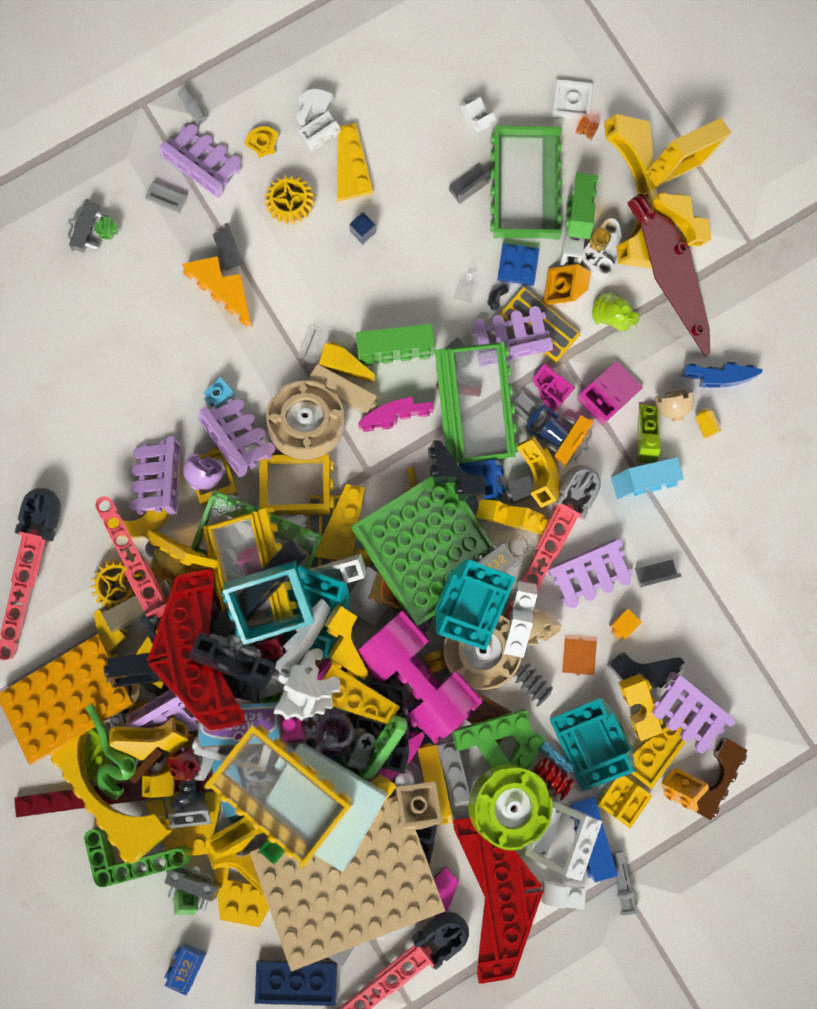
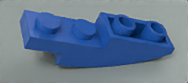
M727 362L718 370V367L709 366L703 368L699 364L692 363L682 369L681 377L699 379V387L723 388L748 382L758 377L763 369H759L755 365L739 366L736 362Z

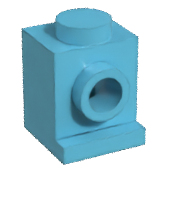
M221 377L203 392L206 396L204 400L210 407L214 405L217 409L235 395ZM217 390L220 391L218 396L213 395Z

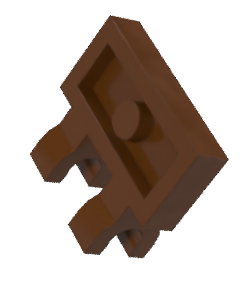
M160 747L155 748L143 763L140 762L136 765L135 774L130 780L136 784L141 781L142 776L150 775L152 773L150 769L157 762L161 763L166 758L164 756L166 752Z

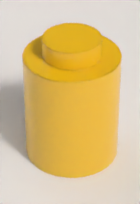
M706 408L697 412L698 416L695 417V420L704 439L722 431L713 410L709 411Z

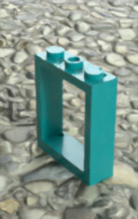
M295 561L224 583L221 595L223 596V601L225 603L228 602L230 608L228 609L231 621H235L237 626L235 627L236 635H238V639H242L244 645L314 624L315 615ZM288 575L302 613L249 629L235 591Z

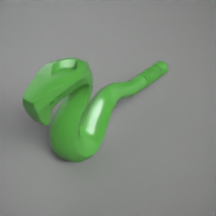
M92 703L86 706V709L98 731L102 750L109 759L119 766L117 767L109 763L101 764L97 772V785L109 798L116 800L122 796L124 788H119L113 778L121 781L130 779L135 774L136 763L129 754L109 746L106 729Z

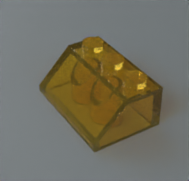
M155 548L151 566L152 572L156 574V579L161 581L169 579L173 583L175 578L181 574L209 569L194 563L191 566L179 562L180 559L169 556L170 553Z

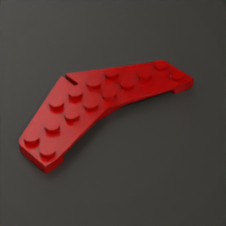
M212 568L181 574L175 578L147 660L152 661L167 657L166 660L148 663V665L207 731L215 732L246 725L244 713L221 672L189 659L198 634L202 633L207 636L210 634L214 583Z
M470 817L452 820L454 831L485 897L477 963L478 984L511 979L517 972L544 892L543 890L525 893V890L543 886L515 850L502 849L487 841L476 831Z

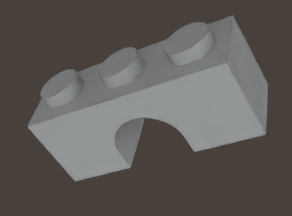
M454 740L437 744L451 804L469 801L470 792L460 753L455 748Z

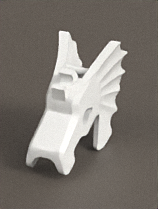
M321 649L307 651L299 665L283 666L278 681L284 684L282 697L274 710L275 714H282L286 720L291 717H298L300 720H303L307 717H313L317 713L323 715L325 708L332 709L331 693L340 691V680L336 676L326 680H317L319 669L315 665V660L322 659L323 651Z

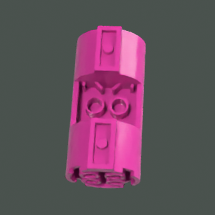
M402 610L361 646L357 652L361 660L368 667L367 669L370 671L368 674L372 680L384 682L398 671L399 674L397 676L404 684L408 683L413 688L411 692L419 701L408 711V720L414 727L418 726L436 744L439 742L438 738L440 736L444 739L468 718L469 711L471 709L474 711L482 703L483 699L457 670L440 682L415 655L430 639Z

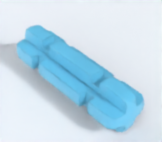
M544 742L539 751L544 755L546 754L551 762L562 769L563 773L569 774L573 769V765L566 762V759L555 749H552L548 742Z

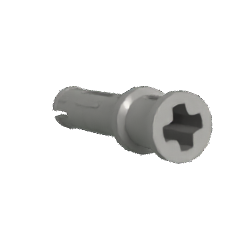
M625 851L613 852V860L618 874L616 876L619 887L617 897L620 898L622 908L620 913L621 915L636 914L638 909L635 907L634 902L635 891L631 889Z

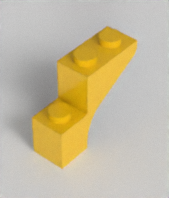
M660 192L649 200L654 211L670 218L678 226L687 246L701 247L711 241L709 219H704L700 216L693 217L691 196H683L680 193L670 195L666 192Z
M484 499L480 500L476 518L485 522L513 527L542 536L550 521L549 517L529 508L508 506L499 501Z
M336 605L324 624L329 628L327 630L328 633L336 638L340 635L328 654V657L332 659L330 663L339 669L342 666L347 668V674L356 680L358 677L365 680L367 670L351 640V630L357 616L342 606Z
M97 609L94 612V620L98 635L101 636L110 656L118 657V654L115 653L113 655L112 653L129 638L126 634L127 629L124 627L116 632H111L102 616V613L108 610Z
M174 718L154 728L115 726L109 730V746L142 761L157 746L170 753H175L189 740L188 725Z
M188 733L189 740L181 748H191V739H195V733ZM165 761L163 767L158 772L142 776V797L174 796L175 781L174 777L170 774V767L167 761Z
M243 817L241 820L208 838L205 844L217 859L242 851L255 835L264 832L261 829L252 827V822Z
M207 849L212 869L220 867L234 868L264 894L250 854L238 857L240 852L216 859L210 852V849Z

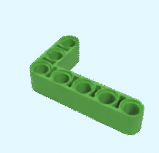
M96 827L87 831L84 836L93 880L100 888L175 869L185 865L192 859L191 849L184 845L145 855L136 863L125 861L116 863L111 843L107 839L109 835L105 830ZM94 833L98 834L99 841L95 840ZM99 852L104 856L103 861L99 859ZM178 852L183 854V861L178 858ZM159 857L164 859V866L159 863ZM141 862L146 865V871L141 869ZM122 867L127 870V876L122 873ZM104 872L108 874V881L103 877Z

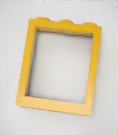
M719 118L673 140L646 173L654 185L658 187L703 165L732 132L722 118Z
M329 454L306 460L292 458L287 455H272L270 460H267V458L260 460L259 509L274 508L275 512L271 514L275 516L299 515L301 513L302 515L330 514V508H334V497H330V490H334V478H330V472H334V462L330 460ZM323 464V504L269 505V465Z

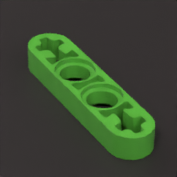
M393 716L375 741L367 767L364 770L359 769L360 777L367 779L375 777L406 731L407 721L405 718Z

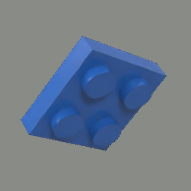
M503 243L497 281L534 286L539 248Z

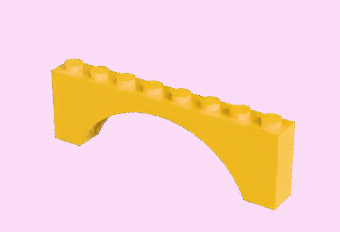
M615 114L604 121L605 139L619 151L629 166L635 181L637 194L642 192L649 201L657 194V187L646 173L654 163L650 121ZM636 219L635 226L625 241L616 246L618 264L652 269L642 227Z
M86 732L51 753L50 760L56 767L61 769L63 772L62 777L65 781L72 784L75 795L78 798H82L85 802V809L95 816L98 827L105 830L109 835L107 839L113 846L119 849V855L122 860L128 863H136L173 830L161 814L143 817L131 816L114 809L99 796L86 770L85 743L88 734Z

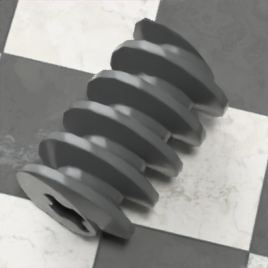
M527 663L521 666L514 674V676H517L515 683L523 682L520 689L528 688L526 695L533 693L531 701L538 699L539 701L536 705L538 707L551 695L553 687L549 686L546 688L548 681L540 682L543 676L541 674L535 676L537 669L530 670L532 664Z

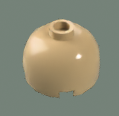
M686 390L666 392V396L660 398V394L655 396L657 409L660 414L666 418H672V421L683 420V416L688 415L694 407L693 390H690L689 393Z
M533 610V625L527 645L539 644L537 640L543 639L545 642L561 631L562 625L556 615L546 610Z

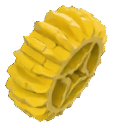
M293 174L290 179L287 178V175H284L283 180L277 177V183L271 181L272 187H267L268 193L264 195L266 199L264 204L267 207V212L271 213V218H277V222L280 223L284 220V224L287 225L288 221H291L292 225H294L295 220L298 219V222L301 223V217L307 218V212H312L311 206H314V201L312 200L314 199V194L311 193L312 188L308 186L307 181L302 182L300 176L296 180ZM290 188L296 189L301 193L299 194V192H293ZM288 194L290 195V198L292 200L290 201L291 206H289V202L287 201ZM303 202L298 209L294 210L297 205ZM277 206H280V208H287L288 211H283L279 209Z
M113 559L112 564L107 560L105 561L106 567L100 564L99 568L101 571H94V574L98 575L97 578H91V581L96 582L95 585L90 586L91 589H96L92 596H99L96 602H102L103 608L108 606L111 609L136 596L132 586L131 589L126 586L127 576L124 572L127 569L122 559L119 563L117 559ZM123 569L121 573H118L113 578L107 576L113 570ZM141 573L134 574L137 580L142 576ZM103 581L108 584L107 596L103 591ZM111 581L119 582L120 586L124 589L117 588ZM120 592H124L127 594L124 598L120 600H112V598L114 596L116 597V595Z

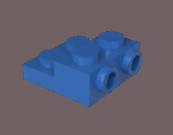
M487 460L459 463V467L464 472L471 475L484 476L486 494L482 499L501 500V495L505 493L504 484H501L500 477L504 475L503 465H500L499 461Z

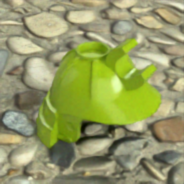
M614 292L602 293L594 302L592 318L596 325L602 323L611 325L619 331H626L632 325L637 326L640 320L638 318L639 314L633 311L632 305Z

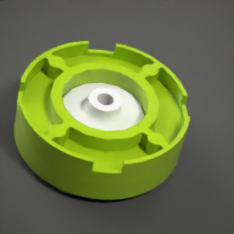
M504 764L487 770L475 782L469 797V815L474 828L483 838L502 849L519 850L533 841H538L547 830L552 818V798L549 796L545 782L538 775L521 766Z

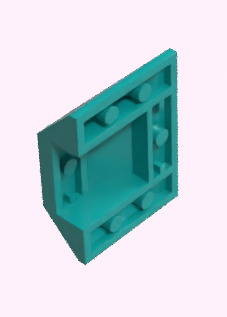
M470 559L463 561L449 573L435 607L436 633L486 650L516 577Z
M298 566V571L311 607L313 608L323 599L331 608L326 621L336 605L348 610L350 595L346 582ZM292 587V589L287 590L289 601H295L296 609L292 610L294 616L302 612ZM323 625L308 651L321 649L323 657L328 658L329 652L340 635L336 638L328 633L327 630L329 628ZM295 629L283 633L286 642L297 633Z
M602 698L549 719L569 763L573 765L572 770L583 792L636 771L633 749L615 710Z

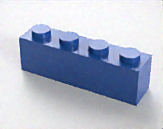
M591 795L569 802L571 808L602 821L594 796ZM570 816L571 819L575 820L576 827H573L576 836L581 820ZM602 823L588 861V866L586 867L588 878H592L595 883L618 876Z

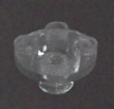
M511 529L505 532L498 541L497 546L504 543L516 559L517 563L512 566L513 568L527 565L535 555L536 545L534 539L524 530Z

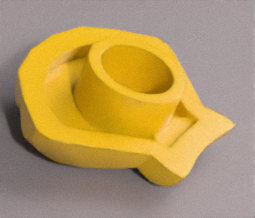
M267 126L254 128L248 133L244 144L255 151L258 158L275 154L274 145L278 138V132Z

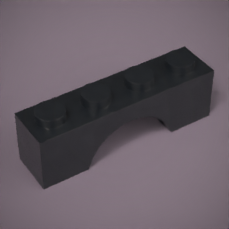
M202 633L198 634L189 656L190 660L264 690L268 686L276 667V663L258 656L245 657L235 654L223 647L219 640Z

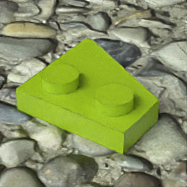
M93 728L88 731L90 740L89 746L85 748V764L88 777L97 782V772L100 765L104 763L111 764L113 761L103 752L98 731Z

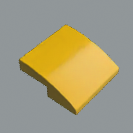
M623 776L608 783L596 804L631 829L652 798V795Z

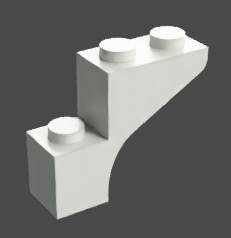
M522 581L517 582L504 654L524 657L533 625L532 612L537 598V585Z

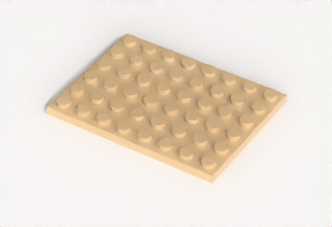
M397 795L388 798L381 807L350 864L343 872L316 855L302 869L299 867L301 864L293 856L288 857L285 853L273 865L258 851L260 848L250 851L291 971L445 911L416 829H402Z

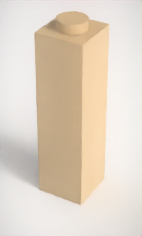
M319 364L315 366L308 381L324 384L325 388L333 394H337L342 403L364 415L369 414L378 406L376 395Z

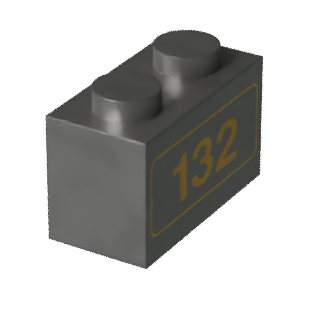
M504 543L499 546L496 544L492 545L486 550L488 553L485 556L480 554L473 559L475 562L501 572H505L517 563Z

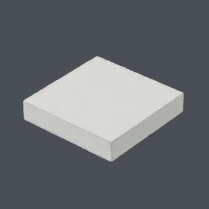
M557 79L552 117L588 121L593 83Z

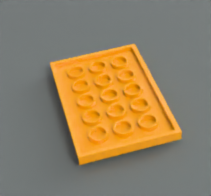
M100 635L93 636L0 692V704L29 765L35 764L95 727L86 706L93 703L103 723L134 704L126 686L112 688L111 683L106 680L104 665H107V658H111Z

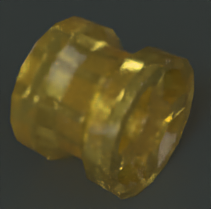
M604 228L596 229L590 239L592 249L595 251L605 250L611 239L610 233Z

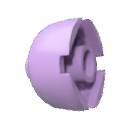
M190 454L183 468L184 477L190 486L195 490H205L217 485L224 471L221 472L222 466L207 456L202 459L198 458L200 454Z

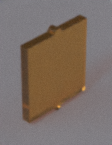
M565 638L562 672L574 673L577 676L580 674L594 675L597 641H587L579 638V640Z

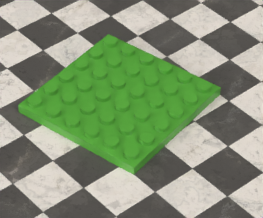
M429 477L351 526V529L399 604L416 626H419L435 615V607L449 573L466 559L473 560L480 554L485 556L488 553L486 550L493 545L466 501L458 500V494L456 495L454 490L455 484L434 483L433 477Z

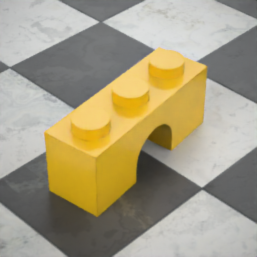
M638 674L618 682L623 700L628 706L641 704L640 711L629 717L634 733L639 740L643 741L663 733L660 726L663 725L662 719H657L652 715V709L655 707L652 703L655 699L650 695L649 691L652 688L648 679H644Z

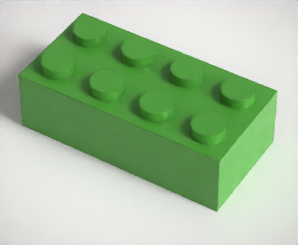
M432 324L356 332L358 357L364 366L374 365V362L389 364L393 360L407 362L411 361L412 358L418 357L421 360H425L434 356L435 343Z

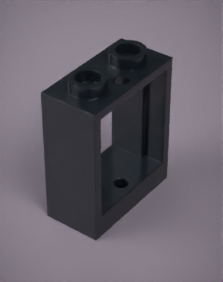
M149 653L107 658V665H104V675L107 682L111 683L112 688L161 682L159 676L148 665V663L157 662L159 659L148 661Z

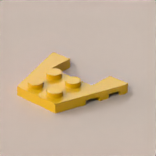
M215 791L204 793L211 824L172 828L173 831L162 839L166 850L185 845L191 849L192 856L208 854V846L205 842L215 834L220 812L221 800L218 798V793ZM165 799L145 801L150 815L161 814L170 826L169 819L166 817ZM178 852V858L184 857L181 852Z
M230 867L214 869L215 881L222 884V888L219 889L217 895L220 920L260 927L269 911L265 895L251 883L228 879Z

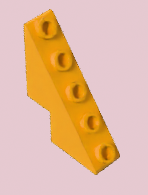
M217 256L182 264L184 268L182 273L190 280L192 278L197 281L196 285L201 290H208L211 293V298L217 303L221 301L225 305V310L231 315L235 313L239 317L240 323L245 327L248 325L252 327L241 274L223 277L220 261Z

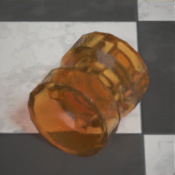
M583 115L575 133L586 135V138L592 141L600 123L592 122Z

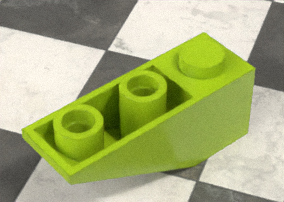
M639 404L636 444L637 462L655 463L661 450L657 405Z

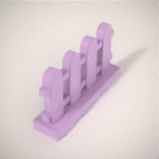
M196 125L182 126L180 129L181 133L175 140L170 139L168 143L164 141L159 146L161 156L215 197L219 198L223 194L222 185L227 186L229 184L228 179L234 172L239 173L241 171V159L238 156H232L230 159L226 158V148L222 145L217 146L215 149L211 147V136L203 135L201 138L196 136L198 134ZM193 140L196 143L189 151L186 150L185 147ZM205 151H208L210 154L202 162L199 158ZM220 161L223 162L224 165L218 172L213 170Z
M537 306L530 308V316L522 317L520 311H513L510 321L504 322L502 316L496 315L492 319L493 325L486 326L483 320L478 319L474 323L475 329L471 330L472 336L476 335L478 345L490 344L487 332L495 331L497 343L504 342V346H508L509 357H506V361L553 350L551 337L547 338L550 336L549 330L545 331L543 319L546 318L545 312L541 313L540 308ZM524 323H532L534 334H526ZM513 326L515 338L508 340L506 327ZM497 348L476 350V353H480L477 354L479 367L498 363L497 350L491 351Z
M229 399L226 405L218 409L215 407L210 408V411L207 407L200 409L198 420L240 478L246 475L248 466L252 469L256 466V462L267 458V460L272 459L275 445L271 442L264 444L261 441L264 439L265 431L262 428L253 430L251 426L254 424L255 418L252 414L242 415L241 411L244 409V402L242 400L232 401V399ZM233 415L237 417V419L228 423L224 421ZM244 429L248 432L238 438L234 435ZM255 443L258 446L249 452L245 450V448Z
M174 436L167 437L166 442L160 441V445L148 446L147 443H143L142 447H138L133 451L134 457L141 461L140 464H136L132 468V473L139 477V481L133 482L130 489L134 494H138V499L131 500L129 507L132 511L137 512L138 515H142L143 511L155 510L159 513L162 512V509H165L169 514H177L181 444ZM159 458V462L147 463V459ZM158 475V479L146 480V476ZM157 492L156 497L144 498L145 493Z
M615 538L549 567L548 574L552 577L555 576L556 579L553 580L555 586L559 585L563 598L560 599L562 604L566 603L568 607L576 608L579 604L577 597L583 595L586 600L592 601L596 598L595 590L600 587L603 592L610 593L614 589L612 582L616 580L622 585L630 584V574L633 572L631 569L627 570L622 556H625L623 550H619L620 547H623L621 539ZM608 554V557L602 559V555ZM590 561V565L584 566V563ZM609 562H611L616 573L612 577L609 576L605 566ZM573 569L572 573L567 574V570ZM592 569L598 580V583L593 585L587 573ZM576 577L581 588L577 592L574 591L569 580Z
M671 671L667 678L672 683L670 685L666 684L664 688L667 690L660 700H655L652 703L655 706L652 709V715L657 719H662L667 715L669 717L666 721L667 728L673 731L679 727L683 728L680 733L681 739L690 742L695 738L697 741L694 744V749L699 753H705L707 749L711 750L713 748L711 744L717 735L724 733L723 727L725 725L733 727L736 720L684 677ZM678 698L681 702L672 713L669 709ZM692 710L695 713L688 723L685 724L683 721ZM706 721L708 726L701 735L697 734Z
M168 690L128 714L125 727L154 728L153 725L155 724L161 726L171 719L169 716L173 714L178 721L188 725L189 731H195L198 728V721L185 708L171 690Z

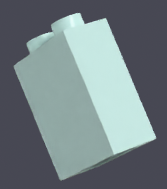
M299 744L296 750L287 746L285 749L289 753L293 751L302 758L300 762L306 767L311 765L318 771L317 776L322 780L326 778L335 785L334 790L339 794L343 792L351 798L350 803L353 806L315 854L343 872L350 864L389 793L307 744ZM279 757L275 768L282 771L280 778L275 786L266 782L256 799L265 806L262 808L280 823L283 820L310 844L315 846L343 808L301 774L302 772L293 764L287 763Z

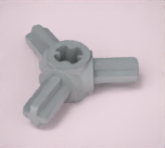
M216 634L209 635V637L219 640L223 647L235 654L245 657H261L259 649L250 646L249 643L244 645L242 639H238L237 635L231 634L227 637Z

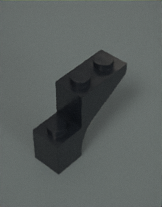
M434 440L431 446L428 447V458L432 462L430 476L433 477L434 483H455L454 490L455 494H458L459 501L481 500L486 494L484 476L471 475L464 472L440 440Z
M622 652L607 666L620 681L633 677L639 672L644 679H648L652 688H662L668 683L667 677L671 671L678 674L683 669L682 665L685 661L677 657L641 664L632 660L625 652Z

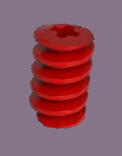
M546 757L531 772H536L540 778H543L545 784L549 783L548 791L555 788L554 796L562 794L560 797V801H562L571 791L574 779L570 778L567 780L568 774L563 773L561 775L562 769H555L556 764H549L550 759Z

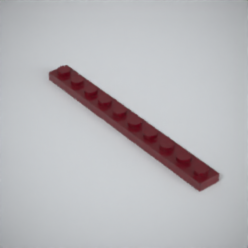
M212 770L209 771L204 780H196V791L198 793L214 791L212 788L206 789L204 787L213 776ZM174 778L175 793L177 790H179L178 785L180 784V780H175ZM142 780L136 784L132 781L116 783L119 788H124L122 796L116 800L109 798L98 786H93L108 805L163 798L142 797ZM73 789L14 797L16 818L85 808V802L82 798H78L75 795Z

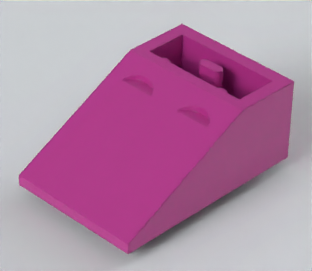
M616 361L584 389L576 400L604 426L643 387Z

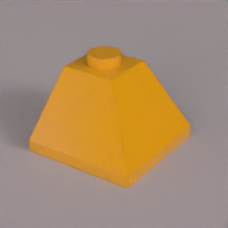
M578 264L548 269L543 304L552 305L575 302L589 290L591 271Z

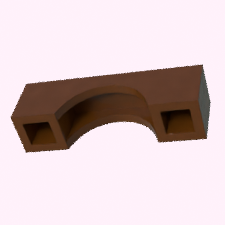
M721 738L713 753L720 767L719 778L697 801L698 810L696 813L708 820H712V818L718 815L720 802L728 796L730 783L736 780L739 766L743 765L747 759V749L728 738Z

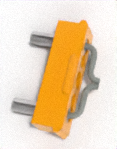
M566 415L564 420L573 425L568 436L560 447L551 442L547 444V448L556 453L555 460L562 463L563 467L568 466L571 460L578 459L582 451L589 449L588 442L592 437V419L589 420L580 415L579 419L576 420ZM590 433L589 437L585 441L586 448H582L578 452L576 457H573L577 452L578 448L580 447V445L582 444V442L584 441V439L586 438L587 434Z

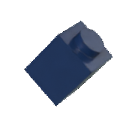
M364 212L349 224L350 232L362 245L376 233V225Z

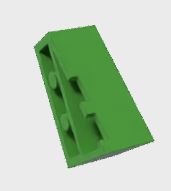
M576 172L572 194L567 196L565 228H568L567 236L590 239L594 224L596 205L594 204V196L597 195L598 175Z

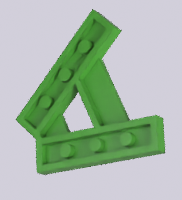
M526 709L460 727L452 731L456 750L460 751L477 746L491 768L512 764L528 770L540 747L546 740V738L531 730ZM513 735L518 745L508 760L495 740Z

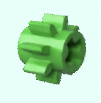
M101 217L99 222H95L94 231H96V234H99V238L110 240L113 239L114 234L118 235V225L114 222L113 218Z

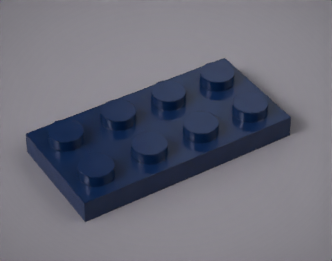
M256 961L254 1004L336 1006V962H314L291 971L288 961Z

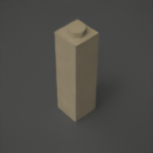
M165 579L159 585L168 601L173 582L169 583ZM152 587L143 591V595L146 598H151L155 593ZM137 596L102 613L111 632H116L145 615Z

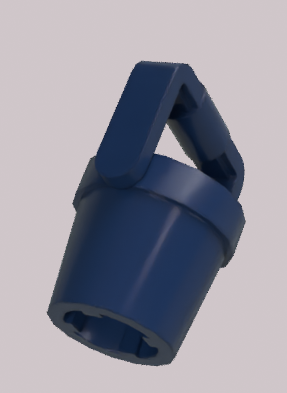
M541 405L537 411H533L528 418L530 421L526 425V430L542 441L544 437L556 445H559L569 432L557 419L560 416L545 405ZM544 408L552 416L539 434H537L529 427L532 423L536 422Z

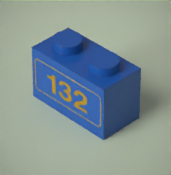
M187 943L182 948L178 947L173 957L176 960L174 966H169L164 976L167 979L164 986L187 996L207 953Z

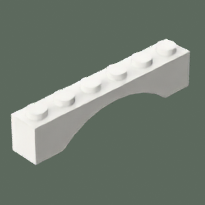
M361 553L310 569L346 583L362 579L367 574ZM268 599L259 610L271 607L270 600Z

